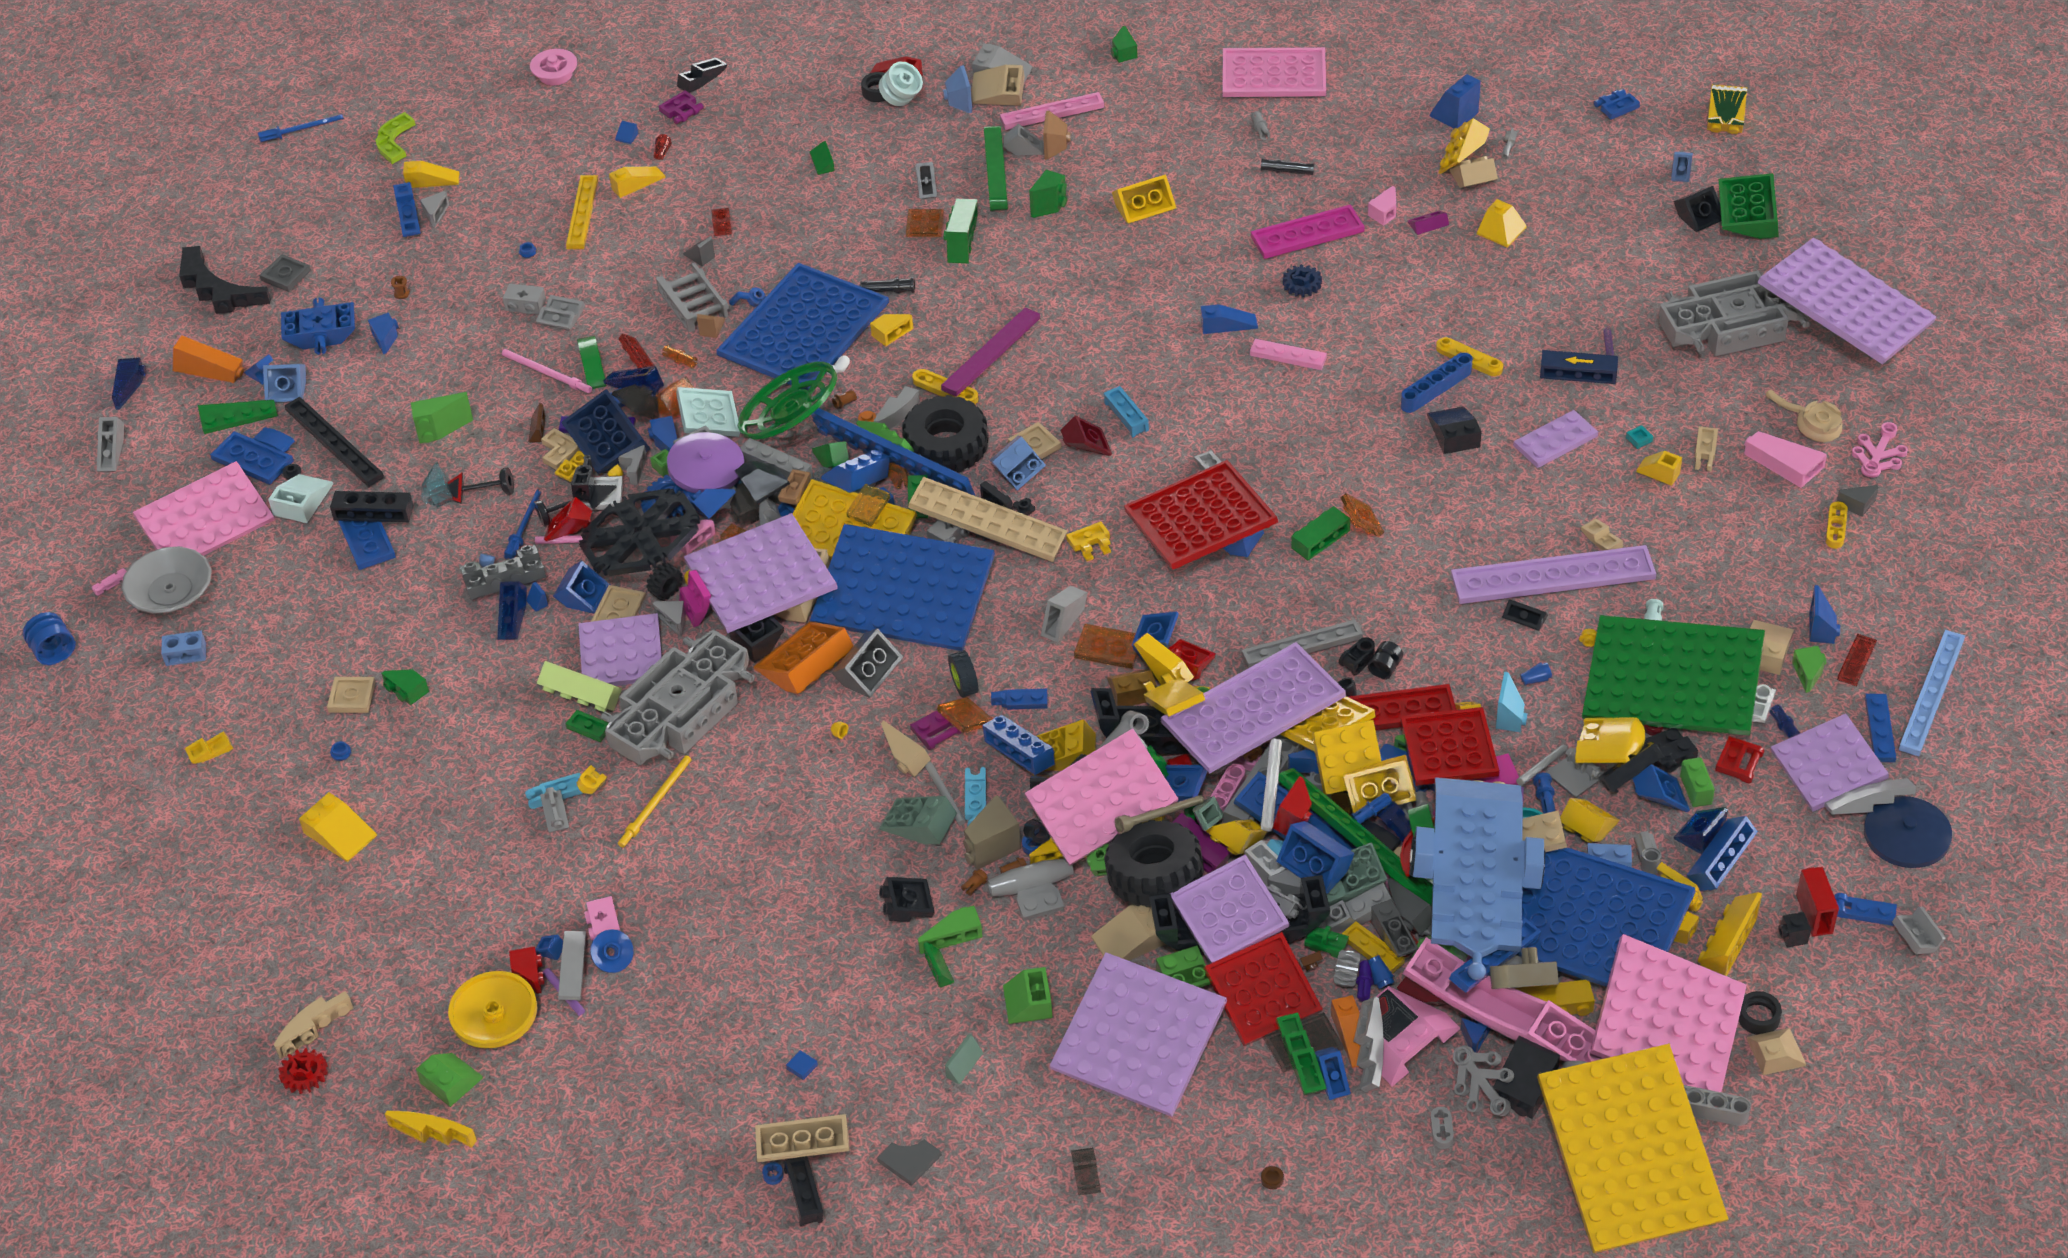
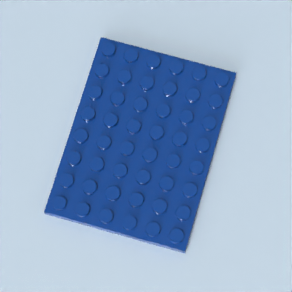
M797 263L716 350L717 356L772 378H776L795 367L810 362L820 361L834 365L839 357L844 354L888 305L889 297ZM820 371L799 376V383L816 380ZM809 386V387H804V388H801V389L809 390V388H810L811 386Z
M844 524L828 568L838 589L818 596L810 622L843 627L848 631L866 633L878 628L886 638L963 651L995 552L992 549Z
M1568 847L1545 852V871L1541 889L1522 887V920L1526 918L1542 931L1540 936L1525 948L1536 947L1539 962L1556 961L1557 971L1607 987L1619 939L1623 934L1669 952L1694 897L1695 887ZM1521 951L1516 955L1522 957Z

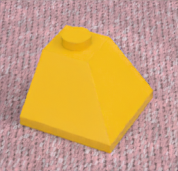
M1496 199L1487 209L1478 228L1477 235L1508 248L1527 226L1512 205Z

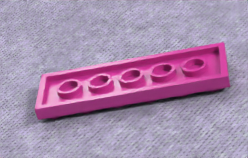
M1350 204L1251 231V238L1263 258L1266 259L1362 233L1365 226Z

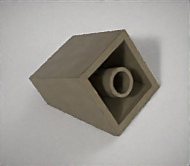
M998 795L993 797L964 830L965 840H963V844L966 848L964 856L969 865L973 864L976 870L1021 849L1019 822Z

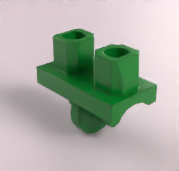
M1328 925L1325 929L1317 927L1308 934L1304 946L1309 947L1311 951H1324L1332 957L1338 958L1339 952L1345 950L1349 936L1333 932L1332 927Z

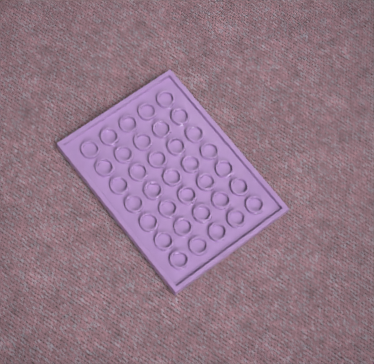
M1815 238L1809 240L1758 280V284L1882 365L1927 329L1936 319V316L1929 310L1917 305L1915 301L1906 298L1898 290L1892 289L1882 280L1869 274L1867 270L1861 269L1851 260L1844 258L1837 251L1830 249Z

